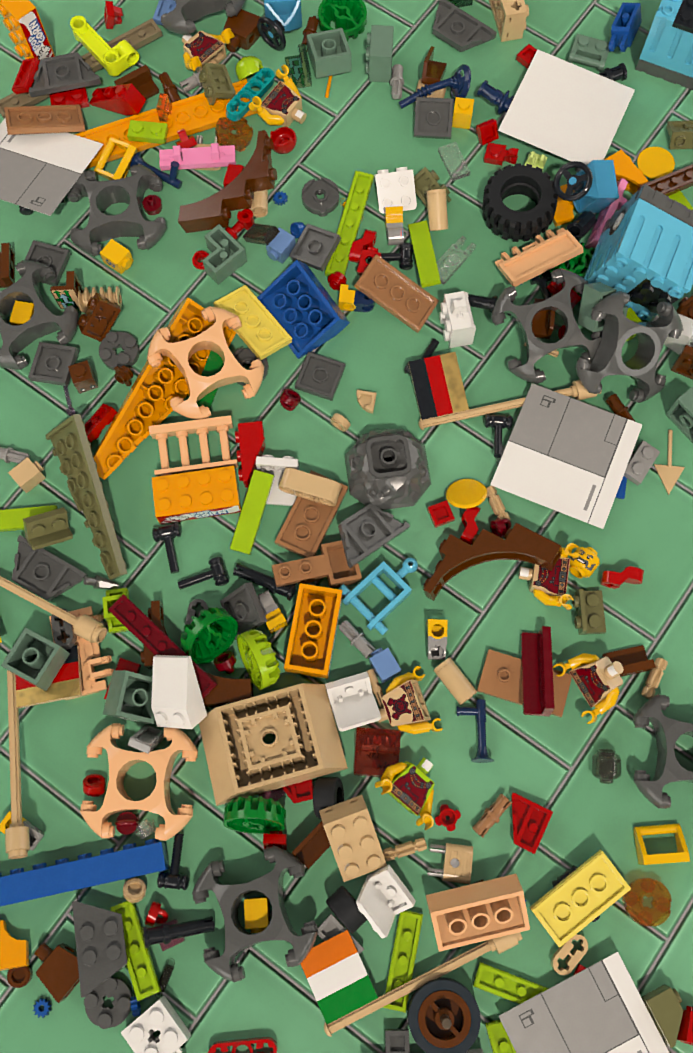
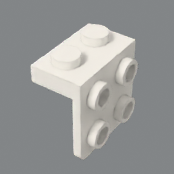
M407 167L396 168V172L390 173L388 169L378 170V174L374 175V184L376 183L379 212L384 214L385 207L403 206V211L416 209L417 202L413 170H407Z
M272 455L257 456V470L275 476L266 504L293 506L297 496L281 491L278 486L285 468L299 470L298 459L291 456H284L282 458H274Z
M367 671L325 684L339 731L343 732L381 719Z
M390 865L367 876L356 900L359 911L364 914L373 930L381 938L388 936L395 915L413 907L416 902Z

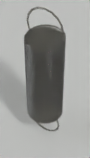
M166 964L159 980L161 992H165L174 966Z

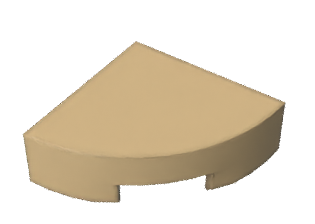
M357 390V401L360 407L366 412L373 414L377 393Z

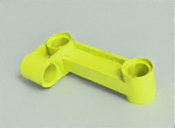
M75 16L71 19L70 26L75 39L96 58L110 76H118L138 62L139 53L128 41L122 40L111 48L86 22L83 16Z

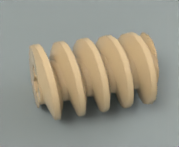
M116 286L115 292H112L111 287H108L107 292L104 291L103 287H100L99 294L101 298L121 308L122 298L119 287ZM87 287L84 288L83 293L80 290L78 291V304L81 312H86L89 299L97 293L95 287H92L91 293H89Z

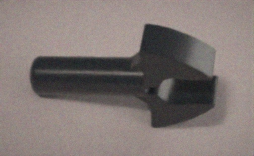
M546 271L542 273V279L536 276L530 281L531 285H539L543 299L551 297L550 292L546 289V282L551 281L552 278L550 272Z

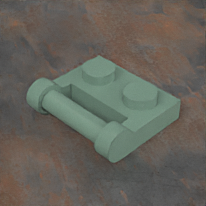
M577 34L568 62L581 63L603 71L609 53V42Z

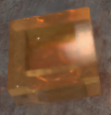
M160 93L156 110L159 120L167 122L168 115L172 113V103L169 102L168 94Z

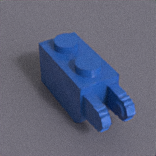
M622 3L612 24L609 51H614L616 47H620V52H625L627 47H631L642 22L640 3Z

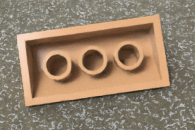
M516 874L426 895L439 952L530 930L524 892Z

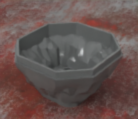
M403 429L374 430L362 434L345 455L350 495L365 506L371 503L381 510L414 506L431 485L425 445Z

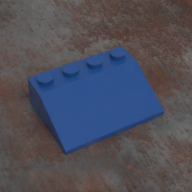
M299 260L291 264L257 297L292 337V343L288 344V346L298 359L335 337L350 323L308 265Z

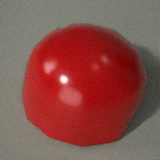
M280 127L270 132L274 152L288 154L294 149L297 135L291 128Z

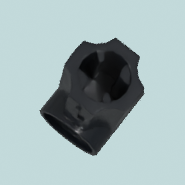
M584 211L573 223L568 224L566 230L568 229L577 241L580 242L596 225L598 220L591 211Z

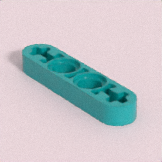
M270 68L260 69L226 105V117L229 120L239 121L250 110L249 103L253 102L252 98L254 96L261 98L274 83V71ZM257 86L260 88V90L254 91L251 89V87ZM245 97L248 98L250 101L243 102L240 99Z

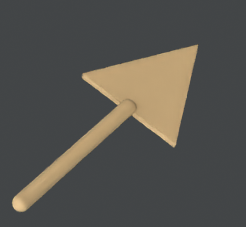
M671 429L668 431V465L654 464L668 495L685 468L672 466L673 431Z

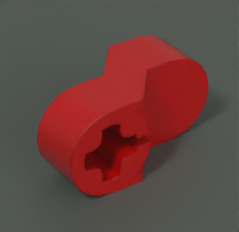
M366 229L363 238L352 243L349 261L359 263L362 249L366 250L367 247L375 246L377 232Z
M477 506L467 508L461 518L465 530L460 539L470 545L474 536L479 531L475 519L481 508Z
M629 566L625 567L621 573L603 571L601 585L616 589L624 582L642 584L644 570Z

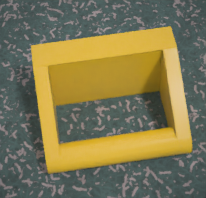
M110 137L93 171L108 180L126 178L130 170L131 161L138 152L137 148ZM116 145L126 152L115 174L104 171L103 168Z
M679 823L633 828L638 864L690 862L689 851ZM675 833L677 852L647 854L642 836Z

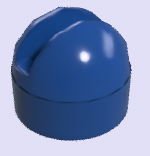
M302 222L292 223L290 227L291 235L299 238L306 226Z

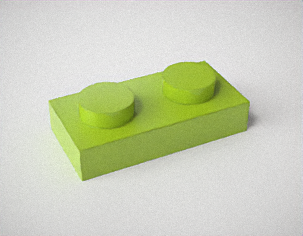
M130 120L127 137L129 141L166 144L168 125L167 123Z

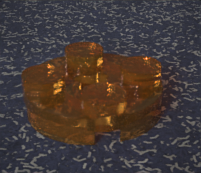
M221 117L218 119L215 128L217 143L221 146L235 145V150L244 151L252 140V126L250 128L244 117L239 121H231L227 117ZM232 130H236L237 134H232Z
M639 878L629 884L631 890L623 895L624 907L629 917L643 926H659L664 923L671 913L670 902L672 900L668 889L661 882L651 878ZM644 896L647 898L652 897L651 908L643 906Z

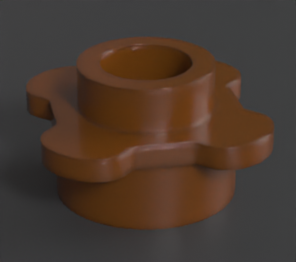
M115 366V379L121 384L125 383L126 386H130V380L133 378L132 371L126 366Z

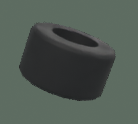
M321 777L315 781L313 808L316 817L321 819L319 810L344 801L343 784L338 777Z
M344 886L338 888L326 900L329 908L349 932L354 933L367 921L364 914L359 911L356 900Z

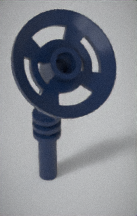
M462 64L451 78L430 85L425 84V87L422 86L421 90L417 89V92L399 102L401 109L415 102L416 97H427V94L431 95V92L448 86L451 88V99H454L453 103H455L456 97L466 98L471 83L469 66ZM461 70L464 71V76H463V77H462V75L460 74Z

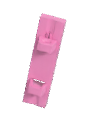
M211 143V147L181 148L179 145L173 146V149L159 150L161 171L170 170L172 161L179 163L178 170L228 167V164L236 165L235 145L219 146L218 143Z
M621 178L617 181L619 198L599 213L598 221L593 227L585 245L586 248L590 249L597 246L606 221L609 218L611 219L615 211L620 210L628 201L622 196L628 184V181Z

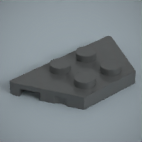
M439 0L432 34L460 52L496 38L497 32L449 1Z
M75 52L41 59L38 65L39 69L34 75V85L32 88H29V93L31 97L98 85L101 84V80L92 71L88 63L83 61L80 54Z
M371 503L342 521L338 528L348 567L351 569L408 530L410 525L407 522L402 524L393 519L394 515L382 511Z
M21 535L18 536V552L15 554V568L13 569L11 580L49 602L82 582L85 576L88 577L83 571L43 548L32 550L26 538Z
M73 901L72 909L81 998H85L99 985L106 982L113 974L128 964L122 914Z

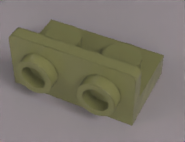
M205 63L202 71L199 73V81L202 83L209 105H214L216 98L232 99L236 93L225 64Z
M693 120L668 121L666 129L670 135L669 149H693Z
M424 167L414 176L415 192L428 209L427 191L435 189H446V199L450 202L451 198L448 194L451 192L444 183L442 185L439 184L438 180L440 178L434 170L430 172Z
M64 507L23 519L25 538L32 550L42 549L73 539V534L68 526L67 511Z
M578 589L575 595L572 596L574 599L572 604L577 611V616L574 617V625L578 629L579 635L605 634L606 625L602 590L584 591L583 589Z

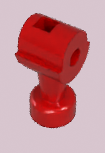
M250 209L239 211L237 214L238 221L232 228H225L235 240H237V234L243 229H253L255 221L253 212Z

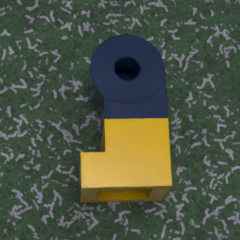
M341 284L338 305L340 310L370 312L374 309L375 302L361 291L348 290V285Z

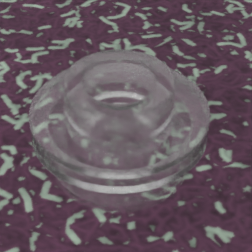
M147 818L136 826L138 830L135 832V835L140 836L141 839L148 837L156 830L155 820L149 821Z

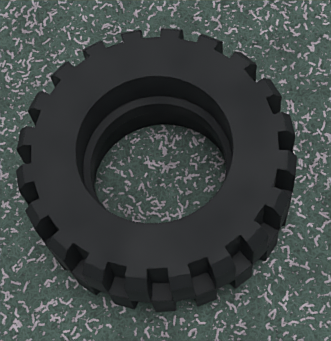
M517 163L512 167L508 165L504 167V170L499 169L496 171L494 176L489 178L484 189L482 215L489 229L493 228L495 235L498 236L500 234L502 239L508 240V238L513 239V242H518L521 239L529 241L530 237L535 238L541 232L544 233L554 219L558 202V195L554 190V181L550 180L551 176L547 172L543 173L539 167L533 168L531 164L524 166L521 163ZM521 194L530 197L537 206L531 210L519 212L509 209L503 203V200L508 196Z

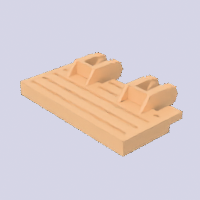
M561 228L557 230V235L549 229L545 232L547 240H544L541 235L535 236V242L523 247L522 252L516 246L513 247L511 251L514 257L510 258L506 252L501 253V259L495 261V265L509 283L516 287L582 254L583 246L568 229Z
M91 606L69 611L70 614L76 617L86 614L99 622L104 620L103 615H93ZM59 620L61 625L64 626L63 620ZM63 632L64 639L61 641L63 643H66V639L69 637L66 635L65 632ZM76 635L75 645L79 646L82 696L107 690L106 680L97 682V679L111 676L114 669L109 668L95 672L94 666L111 662V656L101 657L99 644L96 642L91 643Z

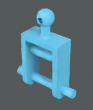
M414 558L405 559L403 567L396 573L383 561L352 591L345 584L339 588L345 597L342 602L346 606L351 603L370 622L367 625L370 631L376 628L383 636L388 631V628L382 621L411 594L412 589L402 578L418 569V562ZM382 573L402 591L398 596L379 578ZM372 583L390 601L377 616L357 598Z

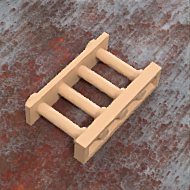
M231 415L149 426L150 436L158 441L161 469L154 470L155 476L159 477L227 466L238 468L237 459L231 460L227 432L233 428ZM209 431H217L219 433L223 461L210 462L207 439ZM196 433L199 435L202 464L190 465L187 437L188 434ZM176 436L179 440L182 467H169L166 443L168 437Z

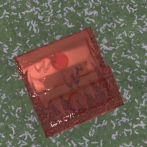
M357 727L354 775L382 777L388 766L399 763L401 731Z

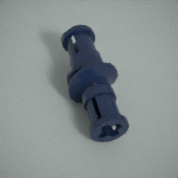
M487 80L483 82L477 92V96L480 97L481 95L490 101L491 104L499 107V115L504 111L507 113L514 98V95L510 98L508 97L509 90L503 94L499 89L489 85Z

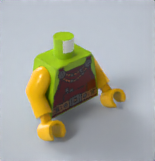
M423 757L417 766L409 762H399L388 766L381 780L375 783V787H381L383 789L381 795L388 793L410 813L416 816L420 814V818L416 820L417 826L425 823V830L431 828L434 825L431 812L435 783L426 775L434 765Z

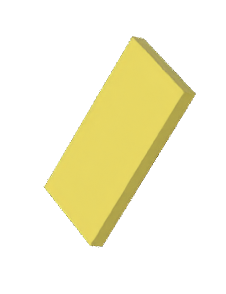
M246 285L214 302V307L225 309L239 316L242 327L235 330V332L260 361L292 343V337Z
M599 850L529 908L560 948L631 890V888L605 853Z

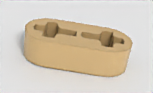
M576 934L558 948L551 958V966L556 973L565 976L573 971L588 950V942L585 937ZM580 939L581 950L575 949L571 954L570 951L574 947L571 943L572 940L578 941ZM567 955H569L568 959L565 962L566 965H568L567 968L564 969L561 967L560 969H558L559 963L557 962V960L559 958L563 960Z

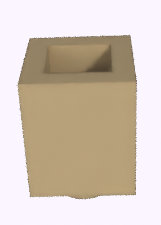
M28 457L8 472L26 493L46 478L41 473L44 470L37 461L32 462Z

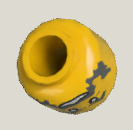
M578 547L575 552L580 555L577 558L570 557L569 571L577 578H588L599 566L600 560L596 550L593 548Z

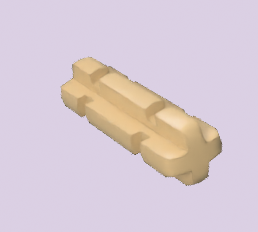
M494 486L487 487L486 498H489L488 502L494 514L497 515V519L507 518L510 520L499 495H496V488Z
M659 657L655 659L656 668L652 669L645 682L646 686L643 687L641 692L643 697L647 699L654 697L655 689L658 688L664 674L663 671L668 664L665 659Z
M424 838L415 839V842L409 841L394 846L395 848H386L383 850L385 861H391L395 857L401 858L413 854L417 850L418 852L426 850L427 844Z

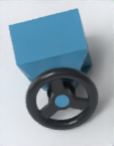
M264 0L265 17L258 19V31L270 47L275 50H283L286 46V39L283 33L302 27L301 0Z
M592 160L587 165L579 161L566 163L558 170L554 178L556 194L565 201H572L578 213H583L584 211H591L592 213L601 212L619 198L613 160ZM574 167L581 169L576 175H571L568 169ZM562 175L567 179V189L565 193H563L560 188V179Z

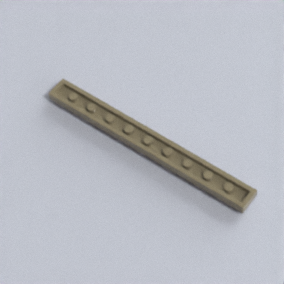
M150 19L112 39L107 44L113 48L120 41L126 40L137 50L161 37L162 31L155 21ZM90 52L81 56L94 73L104 68ZM29 92L21 94L12 93L0 100V114L5 119L4 107L34 106L50 96L46 94L31 97Z

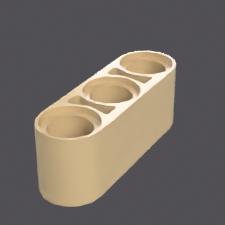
M287 467L283 472L278 488L288 494L328 506H335L342 485L327 478Z

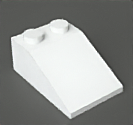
M155 655L153 657L151 708L157 727L193 729L207 717L191 656Z

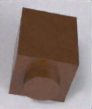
M88 360L68 366L72 382L79 394L98 388L94 371Z

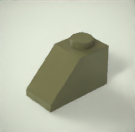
M664 984L641 998L664 1043L668 1047L673 1048L676 1045L683 1015V1009L680 1005L682 999L675 988L672 989Z

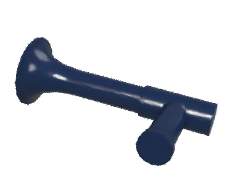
M140 152L134 155L130 167L138 165V163L144 165L157 174L162 181L177 189L181 188L182 181L176 178L179 168L178 162H171L169 175L146 163L141 158Z
M476 700V707L457 706V716L476 715L478 751L476 757L471 761L476 763L494 762V759L489 757L486 746V700Z

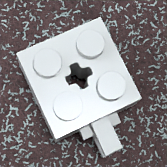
M464 291L444 294V300L441 303L439 319L440 323L444 324L443 337L445 342L448 341L449 348L473 344L476 326L472 317L468 293Z
M165 996L160 998L121 1032L134 1053H182L181 1046L191 1037L188 1028ZM159 1030L161 1034L155 1038L153 1033Z

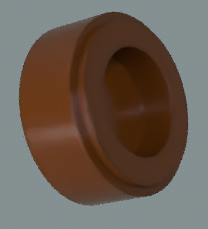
M31 966L9 969L7 973L8 983L14 988L26 986L33 976Z

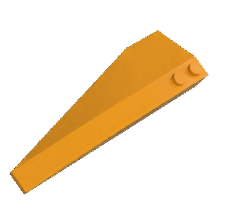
M188 297L181 302L167 326L171 334L167 342L175 343L196 337L214 325L215 322L214 320L211 322L205 321L201 314V311L205 308ZM226 326L223 328V333L229 347L236 332ZM211 350L197 351L189 360L191 369L200 376ZM162 355L163 360L161 364L154 368L147 360L93 456L97 464L99 478L105 480L150 435L149 426L159 425L173 411L170 405L171 399L175 397L184 399L189 395V389L184 376L169 357Z

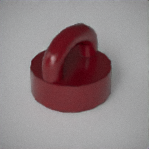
M284 389L280 395V403L287 411H293L301 401L300 395L291 389Z
M499 518L490 523L491 533L503 539L508 529L511 528V521L507 518Z
M123 812L116 819V828L121 834H133L139 827V818L133 812Z

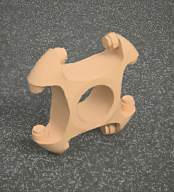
M209 306L201 311L205 321L211 322L214 320L215 322L206 331L184 341L168 343L167 341H169L171 334L167 327L157 329L148 349L147 360L153 368L161 364L163 360L162 355L174 362L184 376L190 397L186 401L183 398L175 397L170 400V405L176 413L194 420L207 419L211 416L208 407H204V405L198 407L197 403L213 390L225 385L244 382L246 385L241 390L245 399H250L257 394L264 376L265 366L259 359L250 363V370L243 368L228 348L223 328L228 326L233 331L238 330L242 327L239 316L218 307ZM200 350H212L222 358L224 366L216 375L209 377L200 376L189 366L191 356Z
M112 723L91 740L86 750L87 758H98V755H102V749H106L108 754L109 782L103 805L100 810L96 811L97 805H94V801H82L80 813L87 825L102 839L114 837L115 826H112V822H108V819L115 813L128 810H145L156 813L164 818L165 824H160L156 828L155 839L167 841L188 824L193 817L194 809L192 808L193 805L181 804L177 814L172 810L170 778L175 759L182 752V758H185V761L196 762L198 750L192 740L180 728L164 727V737L167 738V741H172L169 747L151 751L149 754L123 750L117 746L116 739H120L124 735L125 726L121 725V723ZM147 762L156 772V786L150 796L144 800L134 801L124 790L123 781L125 774L136 763Z

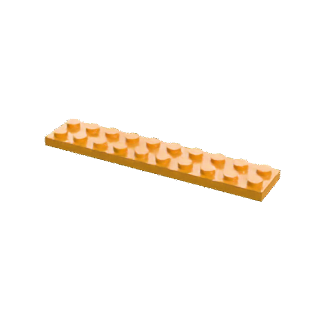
M247 79L232 83L236 94L248 83ZM201 93L74 135L103 144L86 167L88 169L97 165L110 137L136 147L138 152L162 145L158 143L129 141L127 134L130 120L167 123L166 143L180 139L177 131L183 128L187 136L232 122L226 117V105L231 99L216 98L214 105H209L205 94ZM245 97L240 99L243 102L250 101L248 98ZM249 110L242 118L256 114L258 111ZM115 145L107 162L122 158L126 151Z

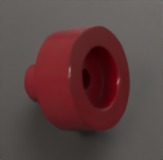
M148 195L142 202L144 211L148 215L159 214L163 207L161 199L157 195Z
M226 651L218 655L213 663L218 671L225 670L227 674H230L235 670L233 665L237 659L232 651Z

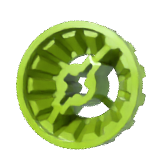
M251 629L237 635L240 657L254 685L262 690L275 684L281 671L278 668L279 662L276 660V653L271 648V642L267 641V636L262 631Z

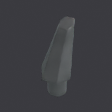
M99 575L84 577V585H90L96 589L119 588L118 583Z

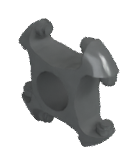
M174 0L176 8L169 13L163 14L161 22L163 27L171 32L190 36L189 34L196 30L194 21L224 9L227 17L237 16L245 0Z
M138 163V165L130 167L132 176L109 181H97L95 171H83L67 193L68 199L71 202H77L84 196L88 197L90 202L87 226L83 230L73 228L70 232V239L76 246L95 257L100 255L102 245L98 242L119 237H139L137 239L138 249L149 250L162 238L167 229L165 219L158 217L154 221H147L142 216V202L145 191L148 188L154 192L162 190V180L149 168ZM112 204H129L127 209L121 214H104L105 210Z
M22 260L15 266L19 274L24 276L8 288L0 291V333L3 340V346L0 349V366L14 370H22L27 367L28 361L24 355L20 356L18 353L40 337L59 331L56 338L60 345L71 343L79 318V313L73 306L66 307L61 316L52 314L46 308L39 289V283L42 279L48 282L54 280L56 277L51 267L45 264ZM15 300L34 303V313L29 321L19 326L9 325V315L13 310Z
M559 268L550 273L552 281L557 284L562 283L563 288L560 292L542 302L522 306L514 305L511 301L515 300L517 292L515 286H510L503 290L494 305L491 315L494 325L497 326L504 323V319H506L505 313H509L514 317L524 335L527 362L525 365H522L521 360H517V358L507 361L509 371L522 380L534 384H539L546 380L543 370H534V364L538 359L555 350L582 347L585 352L581 353V358L589 359V363H592L600 345L603 330L593 332L590 335L592 340H588L584 337L575 321L571 307L570 292L571 289L575 288L576 293L579 292L582 295L584 284H588V281L569 270ZM552 310L561 315L565 330L558 342L548 344L541 342L535 337L532 332L531 323L534 315L538 312Z
M617 291L603 298L592 308V320L601 322L602 319H605L602 339L592 363H589V359L579 357L575 369L584 388L593 394L601 392V380L608 375L632 376L636 379L638 385L637 388H634L629 393V399L633 402L641 403L652 398L665 387L666 376L657 373L655 376L658 359L667 336L678 339L682 331H684L683 325L676 309L669 302L658 303L657 312L659 318L656 321L633 322L623 314V307L630 299L629 294ZM637 334L639 341L638 349L629 361L623 363L621 356L622 347L630 336Z
M658 694L644 703L633 717L635 728L645 729L649 722L654 727L658 751L655 775L652 781H650V774H646V771L635 770L634 783L649 802L657 808L666 809L671 807V798L666 792H662L664 785L680 781L693 783V772L686 770L679 764L674 752L675 743L682 734L693 737V724L664 716L661 710H666L669 707L670 698L669 696Z
M275 845L264 849L266 861L269 860L270 863H276L271 872L248 883L223 885L218 877L222 876L223 872H225L223 860L211 861L199 876L192 892L195 904L207 902L206 898H209L208 891L210 890L216 895L224 917L225 950L220 956L219 950H215V947L204 949V962L216 974L234 983L245 978L244 967L240 966L239 963H234L236 956L245 949L263 941H288L292 944L293 949L288 950V954L285 955L286 964L288 967L299 966L307 957L318 935L315 921L303 923L304 927L301 928L302 935H298L290 923L284 905L283 878L288 870L289 875L293 876L294 879L305 876L304 864L297 857ZM254 891L264 893L272 905L270 924L264 931L258 934L247 932L241 926L238 919V908L241 901L247 894Z

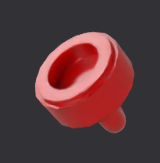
M99 774L86 776L83 779V792L91 797L103 795L105 792V778Z
M152 902L145 920L146 925L153 927L154 923L162 924L168 920L169 915L165 910L161 909V903Z

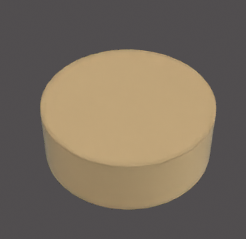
M334 413L330 419L332 425L342 432H346L351 426L350 422L338 413Z
M130 878L123 886V896L130 903L140 902L146 895V884L140 878Z

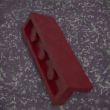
M542 626L539 633L522 632L523 714L550 717L555 709L551 627Z

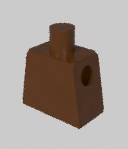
M241 9L237 16H229L227 18L224 30L230 28L235 36L230 39L229 44H226V48L230 52H235L238 47L249 50L261 35L257 28V21L261 18L260 16Z
M44 942L34 953L43 962L36 971V975L56 1002L60 1003L68 997L80 982L77 951L64 943L59 944L52 950Z

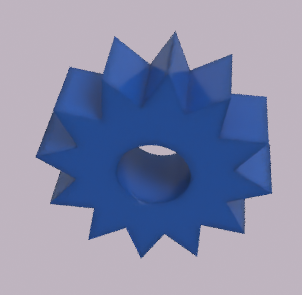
M283 191L275 192V195H273V201L275 204L278 203V206H282V204L287 202L288 195L283 193Z
M136 996L131 997L132 1015L134 1017L140 1016V1001H137Z
M40 998L33 1005L35 1009L32 1011H35L34 1015L38 1014V1018L40 1016L44 1018L45 1015L48 1016L49 1012L52 1011L50 1009L52 1005L49 1004L50 1001H47V998L44 1000ZM41 1005L44 1006V1011L40 1009Z

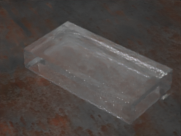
M456 142L438 148L440 157L452 181L470 176V170Z

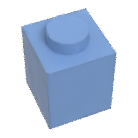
M279 227L266 243L269 258L283 264L296 244L295 237Z
M379 648L371 653L372 657L369 658V663L382 684L401 673V668L389 648L385 650Z

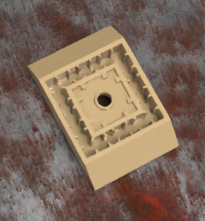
M301 683L219 706L207 713V717L199 723L216 806L229 803L232 799H237L240 796L247 798L248 796L258 795L348 769L325 684ZM272 733L276 736L272 744L264 743L263 739L266 734Z

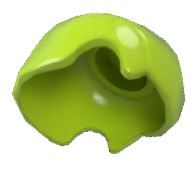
M255 56L243 57L237 62L235 68L238 80L241 81L246 79L247 76L257 73L263 68L261 60Z

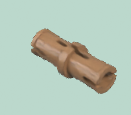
M500 794L495 802L484 810L483 816L472 829L483 838L489 829L500 821L499 818L512 804L511 801L503 794Z

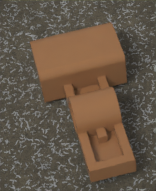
M342 540L321 544V555L274 564L271 567L276 587L295 583L307 584L316 579L327 577L329 588H338L343 584L347 586L361 581L362 576L359 564H356L351 569L348 567Z

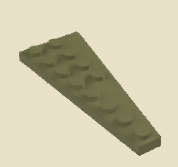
M75 414L45 436L47 440H51L54 446L52 453L54 456H58L61 462L59 467L61 473L67 475L69 491L78 511H83L87 521L84 524L86 528L91 529L94 535L92 542L94 546L100 549V560L109 580H113L127 574L126 563L122 557L120 542L116 537L115 526L111 520L109 505L103 492V485L98 476L97 464L93 459L91 444L85 431V424L82 421L81 415Z

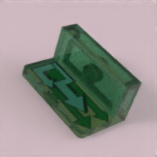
M299 44V55L285 57L286 66L289 68L288 77H291L297 88L312 86L306 45Z

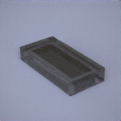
M253 224L243 235V238L246 242L269 245L280 231L276 226Z

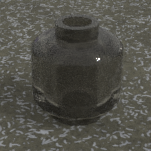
M597 750V753L592 755V775L599 778L601 783H613L614 779H618L621 776V757L616 754L615 750Z

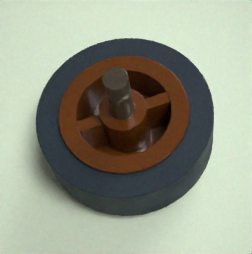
M439 977L416 989L408 1006V1024L415 1042L426 1053H465L474 1044L480 1030V1011L475 998L463 984L451 978Z

